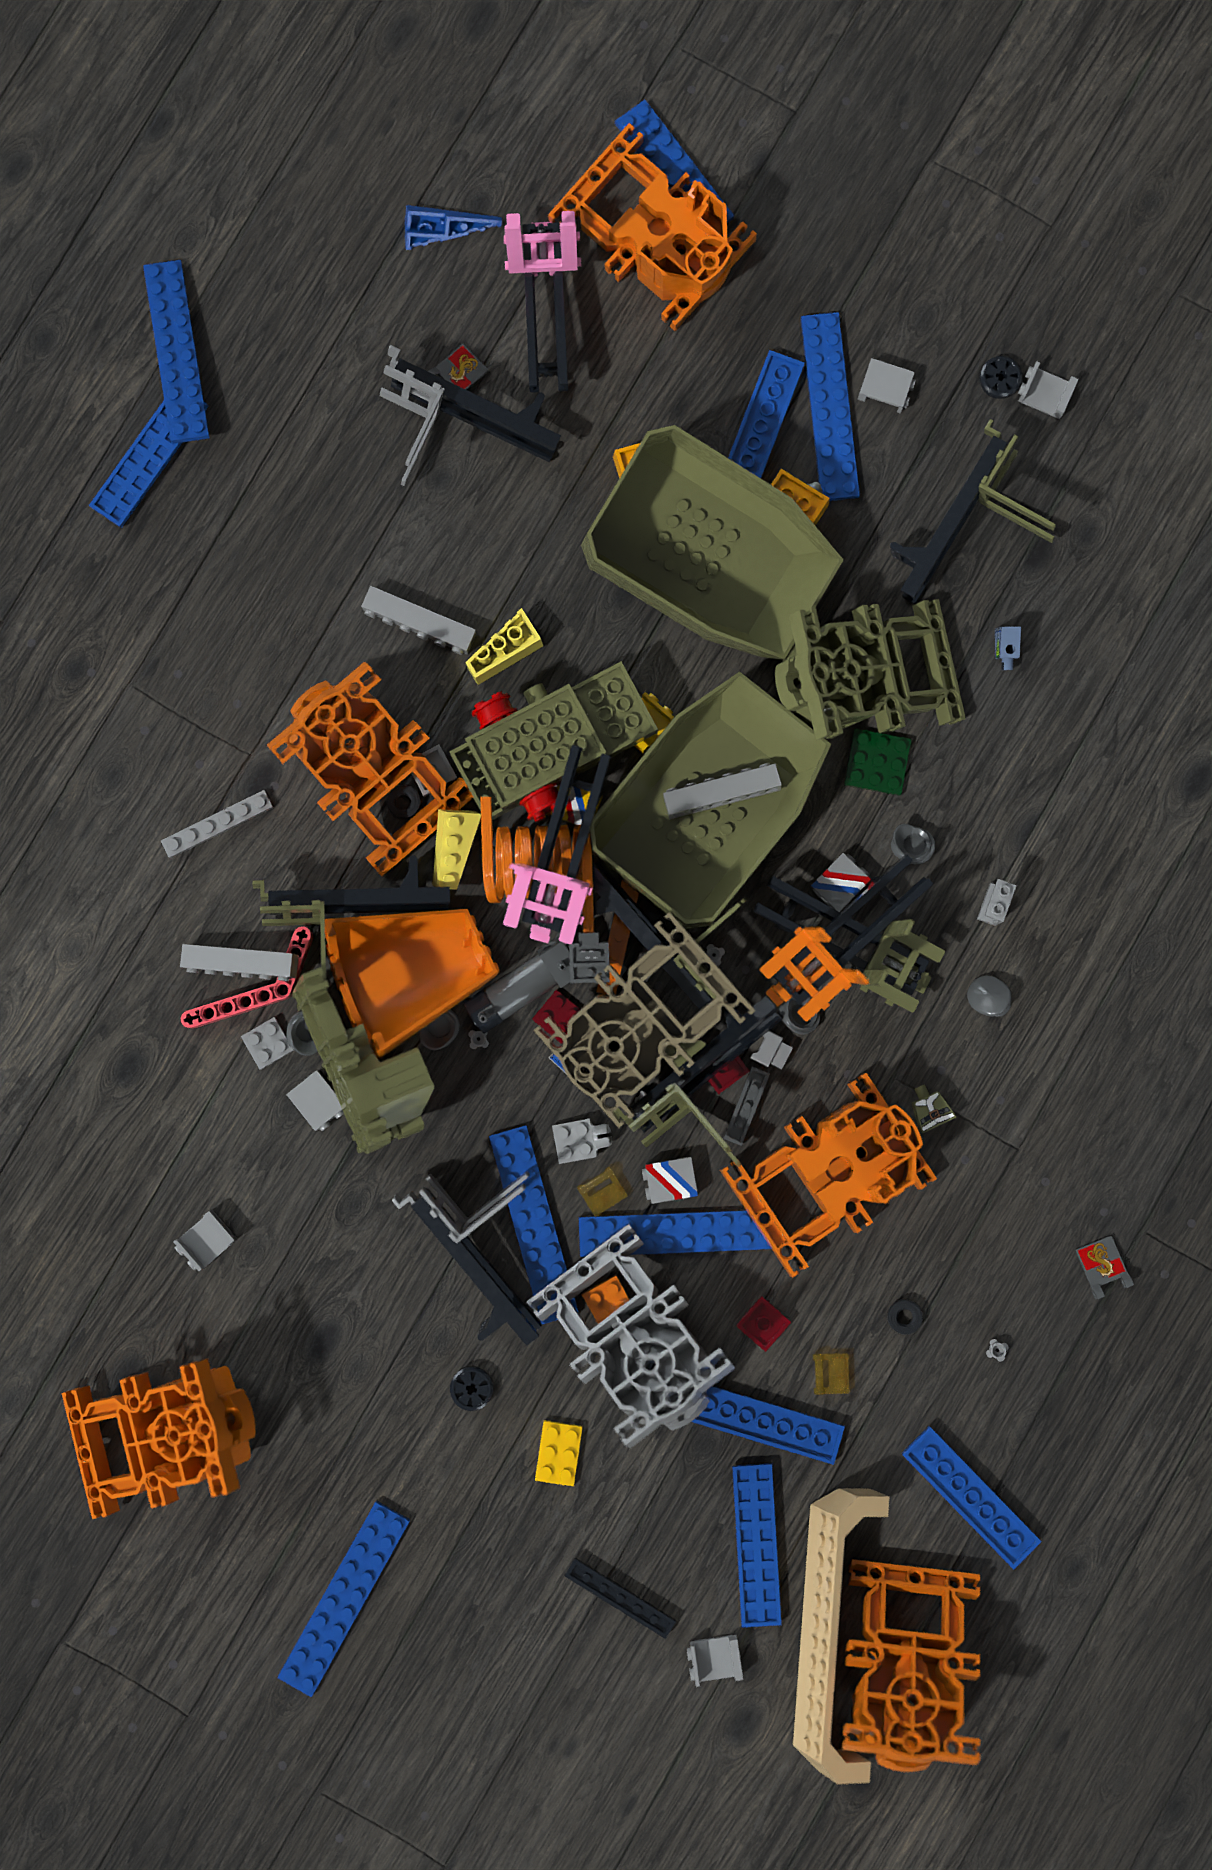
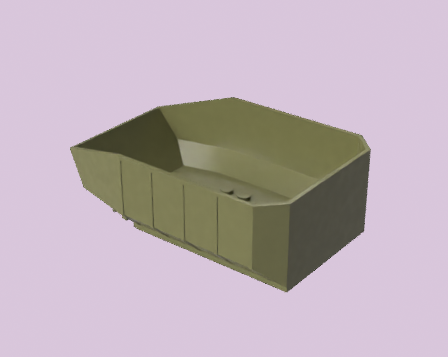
M675 425L651 430L646 433L581 544L590 570L618 585V587L667 615L675 622L698 634L701 638L759 657L785 659L795 643L789 616L799 610L807 612L815 609L843 562V558L791 497Z
M739 671L677 714L597 812L590 829L593 859L599 861L605 869L620 881L623 880L633 890L638 892L640 897L664 916L671 912L685 930L711 926L801 813L831 743L824 738L816 740L812 728ZM765 763H770V765L776 764L782 785L781 791L669 820L663 798V793L666 790L674 787L677 789L684 788L689 783H703L708 778L719 779L727 773L738 774L746 768L757 769Z

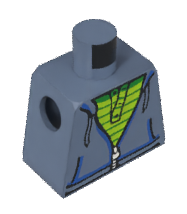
M999 627L995 629V658L1002 659L1001 670H1013V659L1020 657L1021 627Z

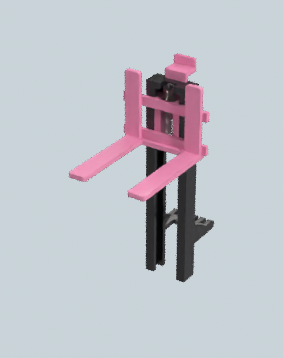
M563 211L562 223L540 222L522 224L523 234H521L520 214H507L504 244L507 247L508 261H505V270H509V273H524L530 392H539V377H541V374H544L545 377H548V375L552 377L553 373H556V377L558 376V391H568L562 271L578 270L577 267H581V258H577V241H580V232H576L575 212ZM538 272H549V275L553 276L557 362L538 363L534 276H538Z
M575 745L571 746L537 867L523 863L510 864V868L515 869L514 874H517L512 895H508L506 899L509 905L503 924L516 928L522 908L524 907L525 910L521 921L532 924L530 938L548 943L550 940L551 930L561 932L559 941L567 944L573 943L578 924H583L584 917L580 915L586 895L591 896L593 889L589 887L590 883L576 878L596 808L605 791L603 784L611 756L601 754L593 784L574 778L583 748ZM576 787L590 791V796L567 876L550 872L548 868L571 788ZM533 879L528 900H525L530 880ZM553 885H555V888L556 886H558L556 893L554 891Z

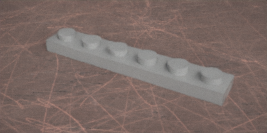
M263 790L161 840V843L171 859L272 809V803L266 791Z

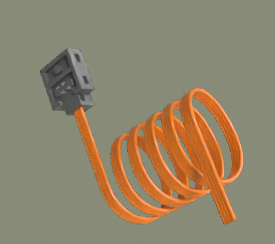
M481 797L484 889L487 900L490 903H501L504 894L507 898L508 895H512L514 888L513 869L510 868V864H513L511 833L507 826L497 828L496 882L494 883L491 797ZM546 825L537 826L535 829L534 867L538 865L548 830ZM581 825L574 827L572 846L568 826H560L553 851V859L551 858L548 871L567 876ZM518 826L515 833V863L533 866L529 827ZM589 833L576 879L590 883L589 887L593 888L592 849ZM533 879L530 880V884H529L528 891H527V894H526L527 900H528V896H529V893H530V889H531V886H532ZM553 885L554 891L556 893L558 886H556L555 888V885ZM592 889L591 896L586 895L583 905V932H579V942L569 944L570 983H597L594 977L600 972L603 974L600 978L605 982H610L609 970L607 972L603 970L609 965V942H599V933L594 932Z

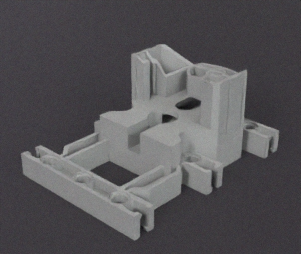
M629 1224L529 1299L527 1303L534 1309L535 1315L541 1321H544L557 1311V1319L575 1345L580 1349L587 1350L570 1363V1366L578 1373L580 1368L589 1363L591 1365L582 1375H577L585 1384L601 1373L600 1381L618 1407L630 1416L614 1428V1430L622 1437L623 1443L628 1448H632L662 1424L670 1430H675L693 1421L710 1402L706 1393L707 1390L735 1369V1367L720 1348L710 1356H707L708 1354L681 1321L671 1319L686 1308L688 1303L681 1296L679 1301L671 1306L668 1305V1302L673 1297L680 1295V1292L674 1285L657 1297L658 1289L634 1258L628 1257L644 1245ZM633 1234L635 1239L624 1244L623 1242ZM617 1245H621L620 1250L614 1253V1247ZM617 1266L637 1295L590 1330L570 1300L613 1267ZM589 1269L588 1275L582 1277V1272ZM558 1293L557 1298L551 1301L552 1294ZM546 1301L547 1305L538 1312L537 1306ZM665 1306V1311L659 1314L660 1307ZM601 1355V1360L598 1363H594L595 1356ZM723 1357L726 1364L716 1370L715 1364ZM656 1364L655 1368L650 1370L652 1365ZM638 1424H646L642 1428L638 1427ZM633 1427L636 1431L626 1440L624 1433Z

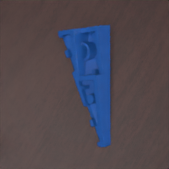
M406 205L405 248L410 250L415 246H426L431 242L445 241L469 235V233L478 230L481 232L485 231L486 228L501 227L502 219L495 216Z

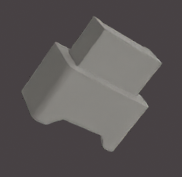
M768 1031L763 1035L764 1040L758 1051L753 1053L750 1059L766 1067L771 1064L782 1069L793 1048L781 1042L783 1037Z

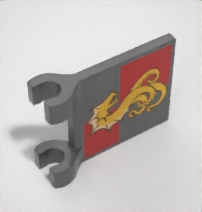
M462 344L428 372L468 390L489 370Z
M1112 1236L1075 1250L1095 1300L1105 1297L1100 1287L1101 1285L1120 1278L1124 1288L1134 1285Z

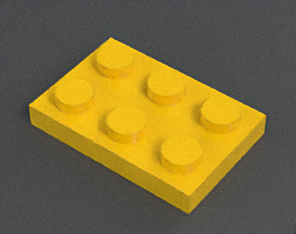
M544 1420L535 1481L574 1486L582 1426Z

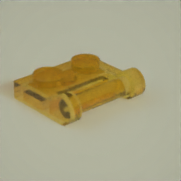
M610 1166L605 1169V1172L586 1184L577 1186L578 1191L595 1217L628 1196ZM608 1178L611 1179L613 1183L589 1197L587 1193L589 1190Z
M848 1353L813 1354L816 1382L814 1394H849ZM824 1360H828L829 1387H823Z

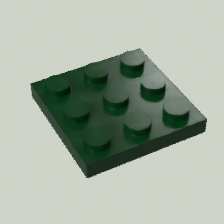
M854 729L844 786L901 796L911 739Z

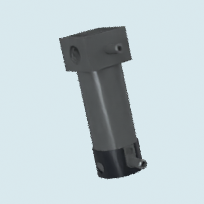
M559 936L537 950L538 955L463 1002L470 1018L484 1034L555 986L559 985L562 988L570 983L569 949L564 942L559 941Z

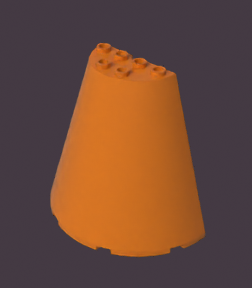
M468 909L325 919V938L328 942L325 947L336 987L343 996V999H341L352 1028L363 1024L371 1049L377 1059L387 1055L491 981L499 973L497 963L492 961L491 950L488 946L482 944L484 941L483 934L477 930L475 917L470 915Z

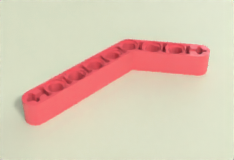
M303 926L298 927L294 931L287 953H293L295 949H300L302 953L298 959L296 978H290L289 981H280L277 977L276 983L188 1010L181 1016L182 1025L187 1028H198L291 998L313 941L312 931ZM305 932V934L308 935L307 939L303 938L302 940V938L299 935L300 933ZM296 942L305 945L304 948L296 945ZM286 985L288 993L282 996L279 993V989L281 986ZM264 991H268L270 994L267 1001H262L261 994ZM245 997H250L251 1004L248 1007H244L242 1003ZM230 1002L233 1009L231 1012L226 1013L224 1006ZM209 1008H212L214 1011V1016L211 1019H208L205 1014ZM190 1015L193 1017L200 1016L201 1018L193 1020L192 1023L188 1022Z

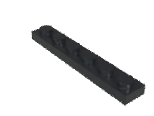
M577 1558L573 1559L564 1574L566 1578L665 1639L676 1623V1620Z

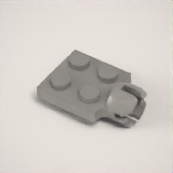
M591 1118L552 1126L559 1164L598 1157V1149L612 1145V1136L601 1138V1134L611 1132L607 1124L593 1125Z

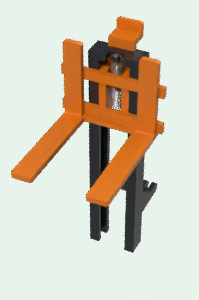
M909 855L901 857L882 876L873 877L869 881V887L823 929L821 927H804L803 929L798 927L794 931L796 936L782 949L777 946L772 951L774 956L760 968V971L767 979L773 976L778 982L766 991V995L776 1006L787 1002L791 997L798 1005H801L811 996L812 998L797 1011L802 1019L807 1022L819 1010L827 1009L830 1006L828 1002L841 990L844 989L846 991L852 986L850 983L863 985L869 983L859 970L842 967L933 885L929 878L923 877L900 899H897L890 892L886 885L913 861ZM880 891L882 897L887 899L889 905L892 906L833 958L823 947L822 943L831 941L830 936ZM833 976L834 978L818 992L817 989Z

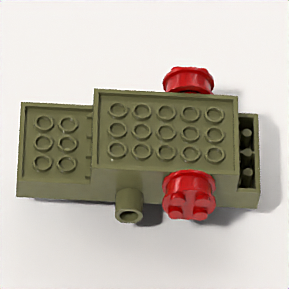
M619 662L573 687L568 684L549 695L542 683L537 684L523 693L529 705L520 710L513 708L509 700L510 694H503L502 691L495 693L492 699L486 702L485 700L478 702L474 705L475 710L472 711V716L477 717L481 725L480 731L465 738L466 743L451 750L450 755L480 811L481 797H491L492 820L518 806H524L528 813L527 819L538 822L546 817L545 814L553 812L558 795L557 787L561 784L572 745L583 748L575 774L577 776L598 765L601 754L613 757L657 734L658 728L623 663Z

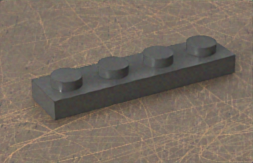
M751 1067L723 1139L742 1146L770 1073Z

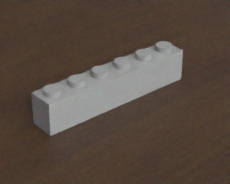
M370 586L361 606L363 611H365L364 614L371 618L376 616L382 618V622L392 626L394 623L407 633L413 631L417 633L419 638L424 640L432 639L436 645L443 648L445 646L451 647L453 652L460 655L463 653L468 655L477 635L476 630L373 586Z
M765 763L757 769L746 768L738 774L727 773L719 779L708 778L703 783H689L684 788L677 789L674 787L666 790L663 793V798L669 820L781 791L782 785L776 764L770 765V763Z
M182 944L180 967L186 968V972L198 973V970H205V974L216 975L218 971L223 972L224 976H235V973H241V977L253 978V975H259V979L271 980V976H275L280 981H289L290 978L297 977L299 955Z

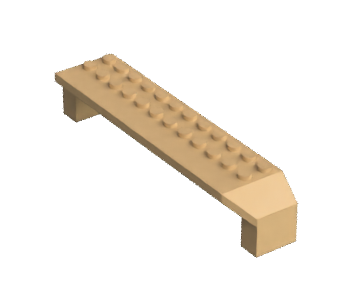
M839 1488L810 1504L793 1746L820 1773L837 1784L870 1783L871 1762L855 1751L835 1750L830 1744L844 1539L863 1517H888L889 1496L872 1489Z

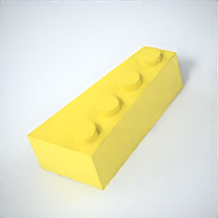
M522 608L517 612L516 616L504 624L505 626L498 633L491 637V640L485 646L483 645L465 662L477 685L543 647L540 636Z
M438 809L432 883L434 887H450V889L457 890L481 813L476 811Z

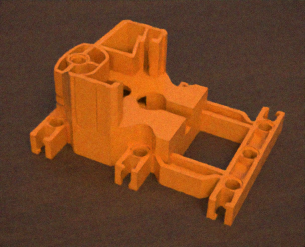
M628 123L548 214L549 222L555 223V219L563 211H574L575 219L578 216L580 217L581 230L606 252L616 251L605 263L606 272L611 274V268L620 262L623 265L621 269L613 272L615 279L620 282L635 265L637 267L638 280L661 300H673L661 313V319L666 322L669 315L676 311L679 316L670 325L676 331L701 302L711 297L722 286L732 266L755 242L757 233L752 230L748 238L742 242L738 237L741 233L744 234L748 228L742 221L727 238L726 204L721 202L714 193L696 180L692 182L691 189L685 192L682 188L685 184L689 186L691 183L690 175L687 172L669 189L667 175L643 154H634L643 143V134L638 132L637 137L631 143H628L626 139L629 135L632 136L635 129ZM618 148L625 149V151L622 153H619L616 150ZM622 167L646 189L639 196V204L633 210L629 207L612 227L588 205ZM593 176H599L600 180L593 181L591 178ZM574 204L576 207L568 209L567 205ZM732 245L737 246V247H738V250H737V251H733V249H732L731 246H732ZM683 249L685 253L681 255L677 250ZM630 253L632 257L627 259L623 257V254ZM687 302L689 306L682 308L679 306V303Z
M364 661L338 685L333 686L325 680L305 691L290 710L294 717V722L268 743L267 746L282 764L296 754L325 788L332 789L317 802L324 811L335 800L338 802L330 812L329 810L326 812L332 821L349 808L348 815L374 845H380L366 859L383 876L437 830L438 809L460 810L473 799V796L461 777L446 788L445 780L421 753H413L430 738L421 730L417 737L413 740L409 739L417 729H421L414 720L398 732V724L379 701L368 692L381 679ZM369 671L372 676L361 682L360 678ZM351 738V740L345 744V740ZM407 741L405 748H399L401 742ZM286 743L288 747L279 755L275 749ZM413 772L435 799L391 836L368 809ZM465 786L466 791L462 793L460 796H456V794ZM346 792V798L341 800L339 798L341 793ZM454 798L453 803L447 805V800ZM425 823L423 829L417 830L419 824ZM396 848L394 854L388 855L390 849ZM385 856L386 859L377 866L375 863Z
M867 1073L857 1077L858 1080L862 1079L864 1081L867 1091L862 1093L855 1085L858 1083L857 1080L849 1082L847 1085L858 1101L846 1103L818 1122L816 1134L813 1133L803 1116L795 1119L803 1128V1134L797 1136L791 1128L793 1127L791 1123L784 1126V1129L797 1148L781 1147L754 1165L752 1178L749 1177L742 1165L737 1167L733 1161L730 1165H735L740 1173V1176L735 1180L728 1174V1166L720 1170L790 1277L799 1274L797 1270L793 1271L788 1263L794 1256L801 1264L799 1266L800 1270H805L809 1267L796 1248L797 1244L812 1246L837 1229L842 1217H844L854 1233L862 1231L853 1220V1216L858 1213L865 1220L864 1224L866 1226L873 1223L860 1201L886 1204L888 1200L905 1191L904 1189L914 1184L917 1189L922 1190L927 1185L926 1183L922 1184L917 1176V1172L921 1170L928 1177L926 1179L927 1183L937 1179L918 1151L923 1143L916 1125L899 1106H888ZM868 1093L874 1096L872 1104L866 1101ZM805 1136L811 1140L809 1147H804L802 1144V1139ZM859 1147L864 1150L862 1158H858L856 1155V1150ZM792 1165L823 1213L791 1235H788L757 1188ZM742 1179L747 1183V1188L744 1191L739 1190L737 1187L738 1182ZM848 1202L854 1204V1210L851 1213L846 1210ZM764 1212L769 1216V1220L765 1224L759 1220L760 1215ZM787 1245L790 1247V1254L783 1256L781 1249Z
M208 1359L191 1362L180 1366L182 1378L153 1389L151 1388L148 1372L133 1375L120 1380L123 1394L102 1398L94 1402L89 1385L62 1393L92 1519L100 1516L106 1517L120 1511L117 1498L136 1495L146 1490L150 1506L155 1508L159 1505L166 1506L179 1500L176 1487L199 1483L208 1479L212 1497L220 1494L226 1495L240 1489L235 1466L248 1461L251 1457L249 1440L255 1437V1420L245 1391L243 1389H236L230 1369L227 1366L210 1369ZM114 1417L118 1419L131 1472L117 1476H111L98 1422Z
M852 1560L849 1565L851 1576L848 1585L872 1589L865 1595L863 1605V1636L868 1642L848 1641L846 1651L851 1649L861 1651L863 1654L862 1657H852L849 1654L846 1657V1666L871 1669L864 1674L852 1694V1724L846 1723L843 1728V1736H847V1733H852L859 1741H849V1737H845L843 1750L876 1753L878 1764L901 1772L925 1770L933 1760L976 1765L980 1761V1753L976 1752L975 1756L964 1754L963 1747H972V1751H976L980 1745V1739L954 1735L963 1725L964 1686L958 1679L974 1681L978 1679L980 1670H967L963 1668L964 1663H972V1666H976L980 1663V1655L955 1652V1650L964 1641V1604L959 1598L972 1600L978 1598L980 1587H977V1584L980 1581V1574ZM853 1570L863 1571L865 1576H855ZM870 1572H876L879 1578H873ZM910 1576L916 1577L919 1583H913L910 1580ZM949 1581L956 1582L958 1588H953ZM964 1583H973V1587H976V1590L964 1588ZM886 1589L942 1596L941 1635L885 1629ZM868 1652H870L876 1659H871L868 1656ZM948 1661L955 1662L957 1669L951 1668ZM907 1700L912 1701L915 1706L910 1705ZM948 1745L955 1746L957 1752L951 1753L948 1750Z

